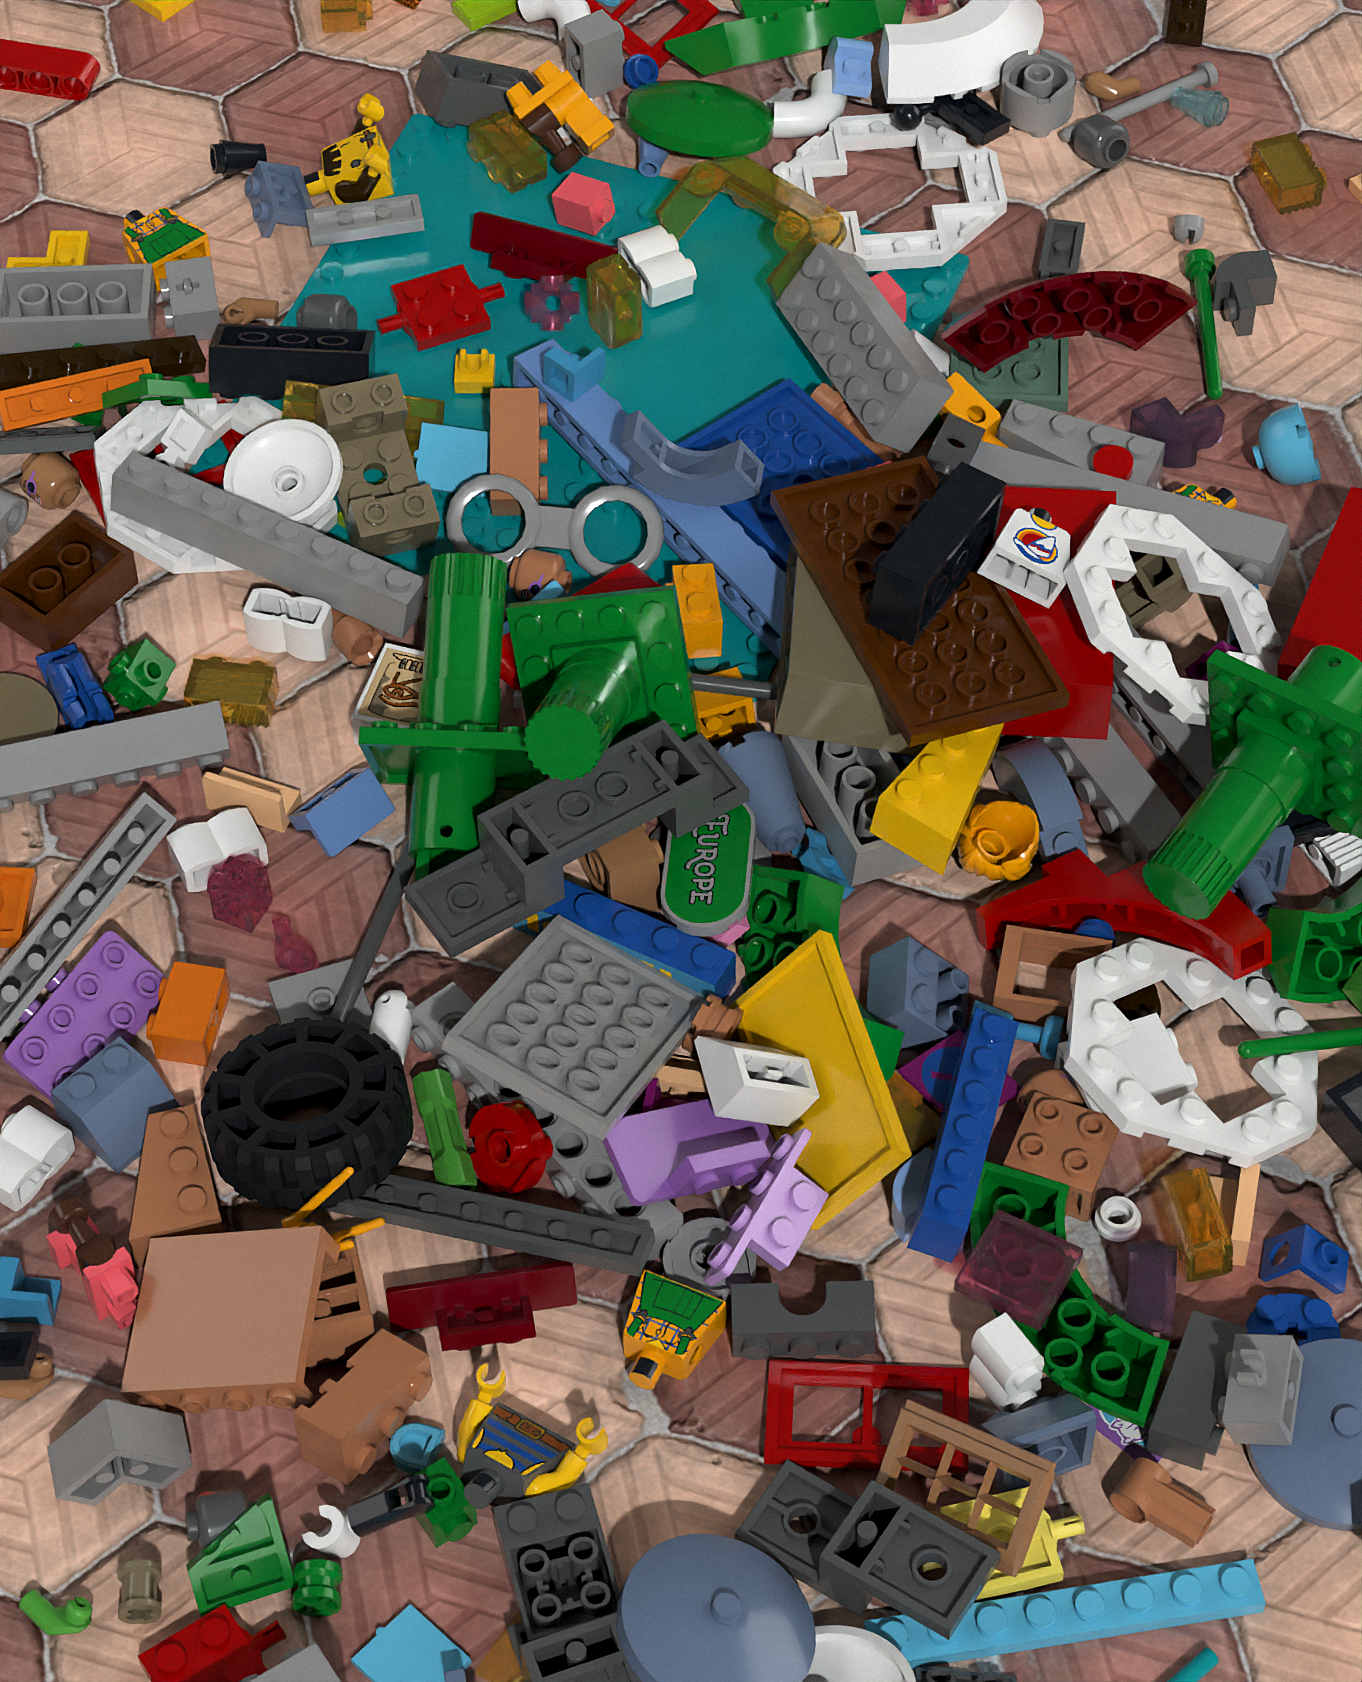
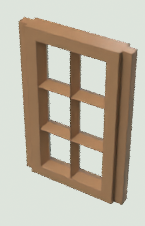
M907 1399L905 1407L901 1408L875 1481L894 1492L902 1466L933 1479L934 1481L925 1506L905 1496L902 1497L1001 1552L1000 1563L996 1570L1016 1577L1019 1568L1023 1566L1056 1474L1054 1470L1057 1463L918 1402ZM915 1431L946 1445L938 1470H934L906 1457ZM955 1449L988 1463L980 1489L946 1475ZM997 1468L1031 1482L1021 1508L988 1494ZM943 1484L976 1499L967 1525L934 1510ZM985 1503L1018 1518L1009 1544L976 1529Z

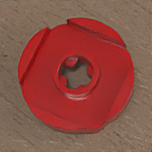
M514 1099L484 1106L475 1114L471 1121L468 1138L475 1137L474 1146L476 1152L469 1154L477 1176L489 1189L498 1193L506 1191L513 1194L529 1190L540 1181L546 1167V1160H549L553 1155V1144L549 1136L543 1133L536 1117L526 1108L521 1100ZM506 1140L508 1141L511 1149V1155L509 1156L505 1152L508 1146Z

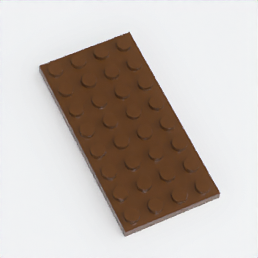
M925 455L771 491L770 504L909 747L1067 707L1070 693L1006 588L977 573V569L986 555L981 558L914 646L867 624L871 605L867 604V597L876 580V575L872 574V569L877 557L883 550L889 552L893 547L895 537L904 524L910 526L914 521L919 505L924 499L931 500L940 481Z

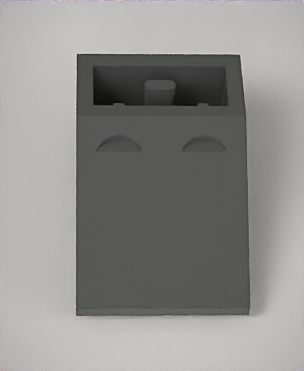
M589 1483L493 1507L498 1543L528 1642L616 1612L620 1591Z

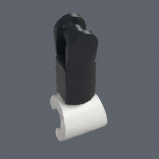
M425 1474L409 1476L381 1492L348 1505L346 1508L347 1512L330 1505L319 1506L320 1515L332 1522L331 1531L325 1536H320L311 1531L302 1534L304 1542L311 1548L334 1558L341 1559L350 1556L358 1547L361 1537L399 1521L432 1511L435 1508V1502L433 1498H428L426 1490L430 1482L429 1477ZM408 1496L409 1503L402 1505L400 1498Z

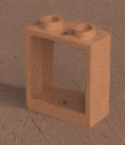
M1007 925L994 992L993 1007L1013 1014L1014 1021L1044 1027L1046 1019L1050 1016L1064 1017L1062 1033H1066L1068 1008L1071 1002L1015 994L1020 962L1074 970L1077 963L1111 950L1113 940Z

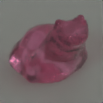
M283 916L273 919L272 926L276 940L274 949L276 964L280 968L299 974L321 968L315 950L306 941L294 935L291 920L285 919Z

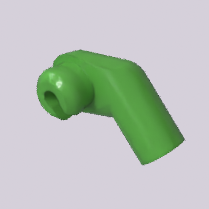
M34 1589L28 1592L19 1603L20 1610L45 1634L50 1636L80 1633L92 1621V1605L83 1597H75L74 1601L72 1599L68 1600L66 1606L54 1607L38 1590Z

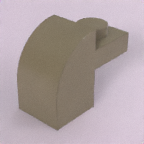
M1147 554L1135 562L1136 577L1115 590L1121 608L1128 615L1135 630L1166 610L1170 613L1175 612L1193 594L1187 588L1176 558Z

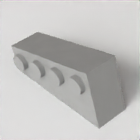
M1013 399L1000 424L999 440L1013 450L1092 471L1094 454L1104 446L1118 445L1126 448L1133 456V474L1128 481L1156 488L1162 474L1165 443L1016 399Z

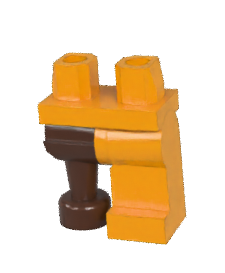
M547 60L533 72L534 77L543 87L541 90L532 95L521 81L506 92V97L514 111L516 123L525 131L529 138L535 141H542L555 155L552 164L562 174L576 165L582 159L583 154L575 145L567 147L557 132L559 128L565 125L579 145L589 155L614 136L615 126L606 115L599 111L568 70L562 73L550 60Z

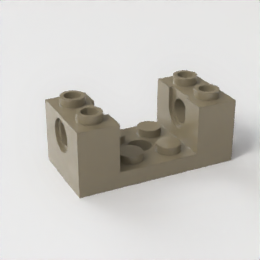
M397 373L318 389L314 414L317 425L326 430L327 434L331 435L342 456L343 473L336 494L351 546L375 557L433 546L440 524L430 484L420 485L405 435L404 426L408 408ZM370 469H377L384 473L386 481L380 485H372L364 479L363 474Z

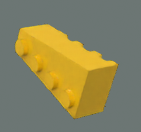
M1004 723L929 742L879 796L869 832L943 876L977 793L994 758Z

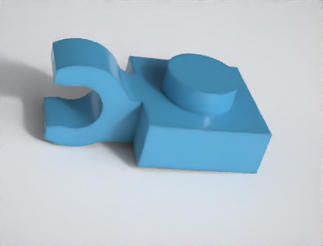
M808 827L806 829V834L809 837L808 847L800 844L792 850V854L800 860L806 873L845 886L842 900H845L855 890L854 886H850L834 855L830 854L825 835L818 830Z

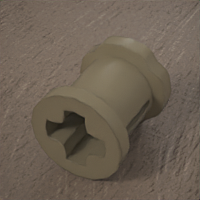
M145 1559L130 1560L122 1563L117 1568V1578L122 1583V1603L119 1604L118 1619L128 1624H148L161 1618L162 1605L157 1601V1581L162 1576L161 1565L157 1562Z

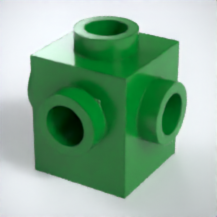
M145 638L122 650L111 660L107 668L110 674L102 687L114 696L117 703L134 713L148 705L153 707L164 698L168 691V687L165 685L177 664Z

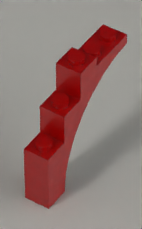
M1077 849L1042 865L1043 879L975 909L978 939L987 951L1003 946L1007 925L1063 932L1075 931L1080 923L1087 919H1100L1109 923L1113 931L1155 937L1184 947L1212 962L1234 981L1272 963L1271 930L1231 890L1226 893L1208 918L1203 920L1201 918L1199 920L1189 919L1184 915L1181 916L1177 912L1171 911L1169 907L1164 906L1149 891L1148 885L1144 882L1145 878L1142 877V869L1147 863L1145 860L1107 877L1080 849Z

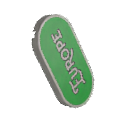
M743 803L677 839L668 829L660 894L661 905L667 920L669 921L670 919L671 922L675 923L676 928L683 933L700 937L719 935L729 930V925L733 924L737 919L739 923L747 914L750 904L757 835L755 816L749 805Z

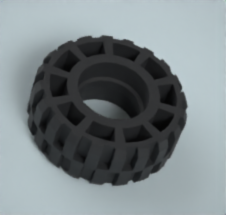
M309 1017L296 1018L294 1022L282 1025L278 1022L265 1027V1031L255 1036L250 1034L239 1042L234 1051H228L220 1059L217 1071H212L205 1085V1095L201 1100L203 1126L212 1160L216 1164L220 1177L241 1196L250 1201L256 1199L262 1206L275 1210L282 1207L289 1208L292 1212H297L335 1176L349 1166L354 1169V1173L318 1207H321L322 1210L337 1207L339 1202L347 1199L353 1201L365 1195L368 1188L374 1184L378 1186L389 1176L392 1166L398 1165L407 1150L406 1145L412 1138L414 1129L410 1094L403 1064L399 1056L391 1050L390 1045L375 1033L370 1035L369 1030L353 1022L349 1024L342 1023L338 1018L323 1017L322 1020H310ZM306 1106H336L327 1114L303 1122L279 1121L292 1111Z

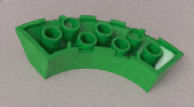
M829 0L827 3L823 1L757 18L752 17L723 22L664 41L668 51L704 76L829 48L834 36L858 40L882 33L885 24L902 23L907 0Z
M753 865L750 904L746 914L750 929L745 932L744 944L738 945L739 957L743 958L746 968L747 980L742 982L743 993L819 929L832 934L841 958L839 917L845 886L806 872ZM855 997L884 1079L887 1082L894 1075L905 1032L880 1023L862 1007Z
M1362 877L1345 893L1324 905L1307 910L1269 908L1266 926L1271 930L1272 963L1267 965L1280 998L1305 1003H1331L1333 1001L1350 1000L1342 991V988L1362 961Z
M984 1161L970 1217L971 1245L976 1270L983 1290L996 1316L999 1317L1005 1312L1009 1314L1043 1356L1044 1367L1042 1371L1059 1386L1085 1403L1113 1417L1144 1428L1153 1410L1162 1381L1170 1342L1134 1327L1116 1314L1111 1316L1093 1299V1292L1082 1278L1075 1263L1071 1262L1066 1245L1065 1217L1070 1185Z

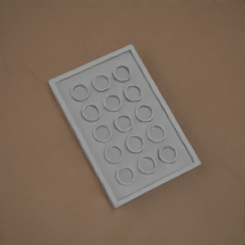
M558 914L448 1032L441 1050L456 1057L459 1062L493 1078L501 1086L512 1089L535 1102L543 1110L552 1112L572 1123L582 1132L593 1135L603 1141L683 1043L686 1034L690 1033L693 1025L691 1023L701 1005L705 1004L708 1006L709 1001H707L706 996Z

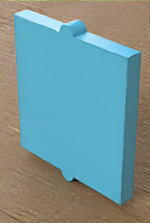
M422 422L419 447L413 455L414 459L417 460L416 473L420 485L430 484L432 491L456 494L465 483L478 476L486 475L487 470L490 469V461L488 460L490 432ZM484 493L480 494V495L477 496V497H478V498H483V497H484Z
M411 1604L385 1628H377L376 1636L351 1659L352 1664L371 1682H445L444 1672L461 1668L465 1670L472 1664L471 1658Z

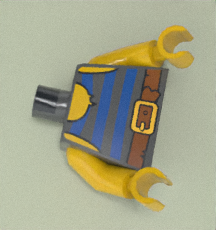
M488 1363L481 1365L476 1374L479 1394L476 1399L471 1398L457 1431V1458L463 1464L460 1480L465 1486L464 1495L466 1500L473 1507L484 1509L492 1501L498 1505H504L572 1488L589 1464L585 1461L588 1455H597L606 1450L608 1435L605 1427L599 1431L595 1438L586 1439L594 1428V1422L590 1417L581 1420L576 1427L579 1444L575 1448V1443L500 1402L492 1407L489 1405L492 1398L501 1396L506 1389L505 1371L502 1370L497 1383L490 1385L484 1382L489 1370Z

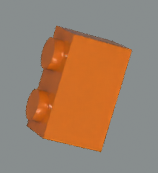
M174 961L169 978L163 977L160 983L158 993L160 1005L157 1014L152 1013L147 1022L146 1038L152 1041L156 1059L208 1066L231 994L226 969Z

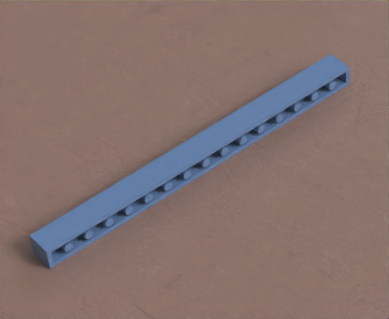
M550 339L515 356L513 386L515 388H539L540 402L548 403V422L610 486L624 485L638 489L654 502L663 518L664 541L687 565L713 563L719 598L779 659L786 572H783L770 559L766 550L761 546H757L745 534L742 526L737 521H733L719 506H700L676 502L652 492L632 477L635 460L628 456L620 445L626 415H628L622 409L620 403L615 398H611L598 383L573 403L542 383L544 354L555 346L569 356L572 355L569 351L564 350L554 339ZM630 505L634 509V511L645 521L641 512H639L636 508ZM888 752L900 772L916 757Z

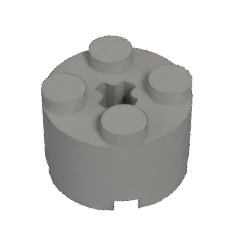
M1040 49V54L1028 55V50L1020 51L1012 55L1005 62L1001 78L1000 113L1011 120L1010 125L1020 130L1028 131L1033 137L1043 138L1047 137L1052 130L1060 128L1069 121L1073 114L1076 75L1074 74L1072 62L1064 55L1047 49Z

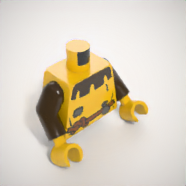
M366 93L361 97L357 110L364 115V118L357 120L351 135L321 151L323 169L304 176L305 184L311 197L330 191L335 204L341 205L394 195L390 154L377 126L373 124V122H378L383 118L384 109L380 105V100L372 94Z

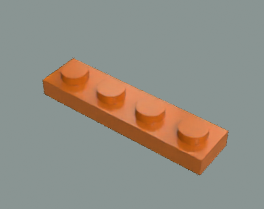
M149 358L0 391V424L3 433L108 410L103 409L102 393L138 382L140 375L151 374L152 369Z

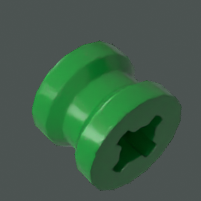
M310 1559L297 1563L294 1567L293 1578L294 1582L298 1585V1590L292 1595V1608L297 1613L310 1617H325L338 1613L341 1610L342 1596L337 1591V1586L343 1581V1568L338 1563L325 1559Z

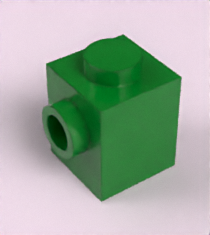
M445 1457L414 1474H425L429 1477L430 1482L426 1490L428 1498L434 1499L435 1508L428 1513L415 1516V1518L436 1548L448 1541L455 1542L462 1539L472 1530L474 1525L478 1524L476 1508L469 1504L465 1498L464 1484ZM405 1496L406 1503H409L408 1496Z

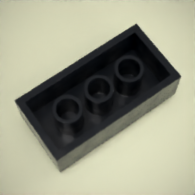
M218 323L209 345V393H219L220 397L226 399H237L243 397V394L259 395L260 399L268 401L280 400L283 396L299 397V400L303 402H316L318 389L375 377V330Z
M962 461L951 475L946 473L942 476L936 487L935 495L931 500L924 499L916 511L914 521L910 526L904 524L898 531L893 547L889 552L883 550L877 557L872 569V574L876 575V580L867 597V604L871 605L867 624L914 646L926 628H928L955 591H957L993 545L1007 486L1006 482Z

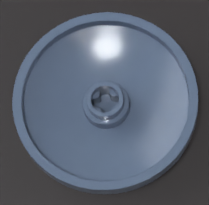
M1343 1338L1316 1340L1299 1346L1304 1356L1292 1445L1246 1444L1247 1452L1253 1470L1261 1484L1275 1501L1286 1510L1320 1527L1344 1531L1362 1530V1341Z
M689 1534L668 1539L647 1551L638 1560L627 1577L618 1598L616 1626L619 1642L630 1667L642 1682H803L812 1665L816 1647V1632L812 1612L804 1594L794 1579L774 1559L742 1541L715 1534Z

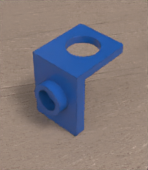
M1304 1224L1265 1240L1260 1279L1267 1282L1299 1269L1338 1295L1345 1292L1349 1253L1309 1225ZM1289 1244V1252L1286 1258L1280 1264L1274 1265V1257L1277 1251L1283 1245Z

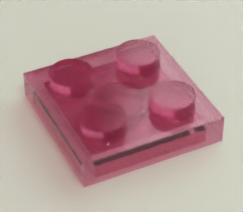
M998 1209L956 1277L954 1291L1002 1314L1006 1312L1011 1318L1040 1331L1082 1260L1083 1248Z

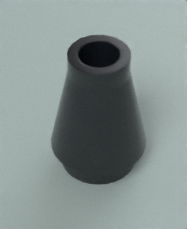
M220 139L218 144L210 145L212 171L214 174H222L223 177L255 168L258 161L267 162L266 149L263 143L253 144Z

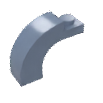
M640 410L626 415L620 445L625 453L635 460L632 477L652 492L676 502L700 506L729 505L759 494L764 464L741 439L715 450H690L668 440Z
M1036 738L1024 739L997 748L991 764L1000 792L1009 791L1013 793L1021 804H1026L1035 811L1039 822L1040 840L1038 842V849L1043 865L1077 849H1080L1090 859L1079 820L1083 819L1079 803L1067 775L1052 751Z

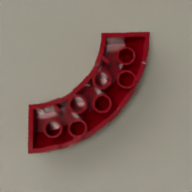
M1127 271L1076 273L1039 279L1003 291L958 316L947 324L940 335L945 342L986 373L1005 359L1029 348V341L1051 335L1052 339L1055 340L1065 337L1082 336L1085 330L1101 332L1103 337L1120 341L1137 351L1197 305L1198 302L1182 288L1147 274Z

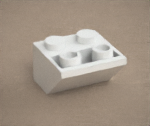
M698 1036L694 1040L716 1117L791 1127L820 1097L810 1062L807 1058L773 1047Z

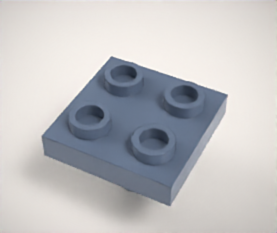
M1288 825L1275 829L1229 889L1241 901L1246 900L1250 910L1258 918L1268 916L1269 908H1277L1278 902L1272 893L1285 890L1295 840Z

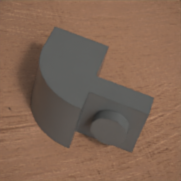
M1268 249L1232 255L1225 259L1216 271L1212 299L1213 311L1224 310L1227 322L1232 321L1237 337L1252 335L1256 306L1273 304L1277 274Z

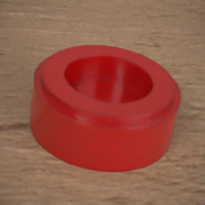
M1104 446L1094 454L1092 471L1128 481L1133 474V456L1122 446Z

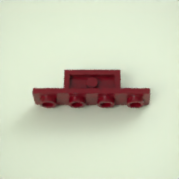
M482 211L474 214L470 247L474 250L492 254L491 268L503 271V274L507 277L515 279L528 277L539 280L538 283L547 288L562 287L575 276L605 285H610L614 281L618 257V248L615 246Z
M562 1261L389 1287L386 1289V1299L390 1326L393 1332L438 1326L442 1351H466L476 1346L501 1342L513 1344L523 1339L536 1337L532 1311L577 1304V1292L573 1263Z

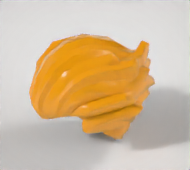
M998 800L987 805L976 803L965 821L957 842L959 863L962 865L963 871L976 874V876H986L991 881L1004 879L1008 881L1020 880L1031 869L1030 865L1040 840L1039 822L1035 811L1026 804L1013 801Z

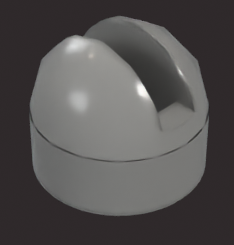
M1189 214L1176 216L1173 229L1175 238L1182 244L1185 243L1186 238H1189L1190 245L1199 242L1203 236L1205 219L1201 216Z

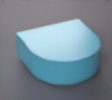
M418 1422L400 1426L390 1439V1452L393 1463L400 1470L413 1475L435 1463L446 1439L445 1430Z

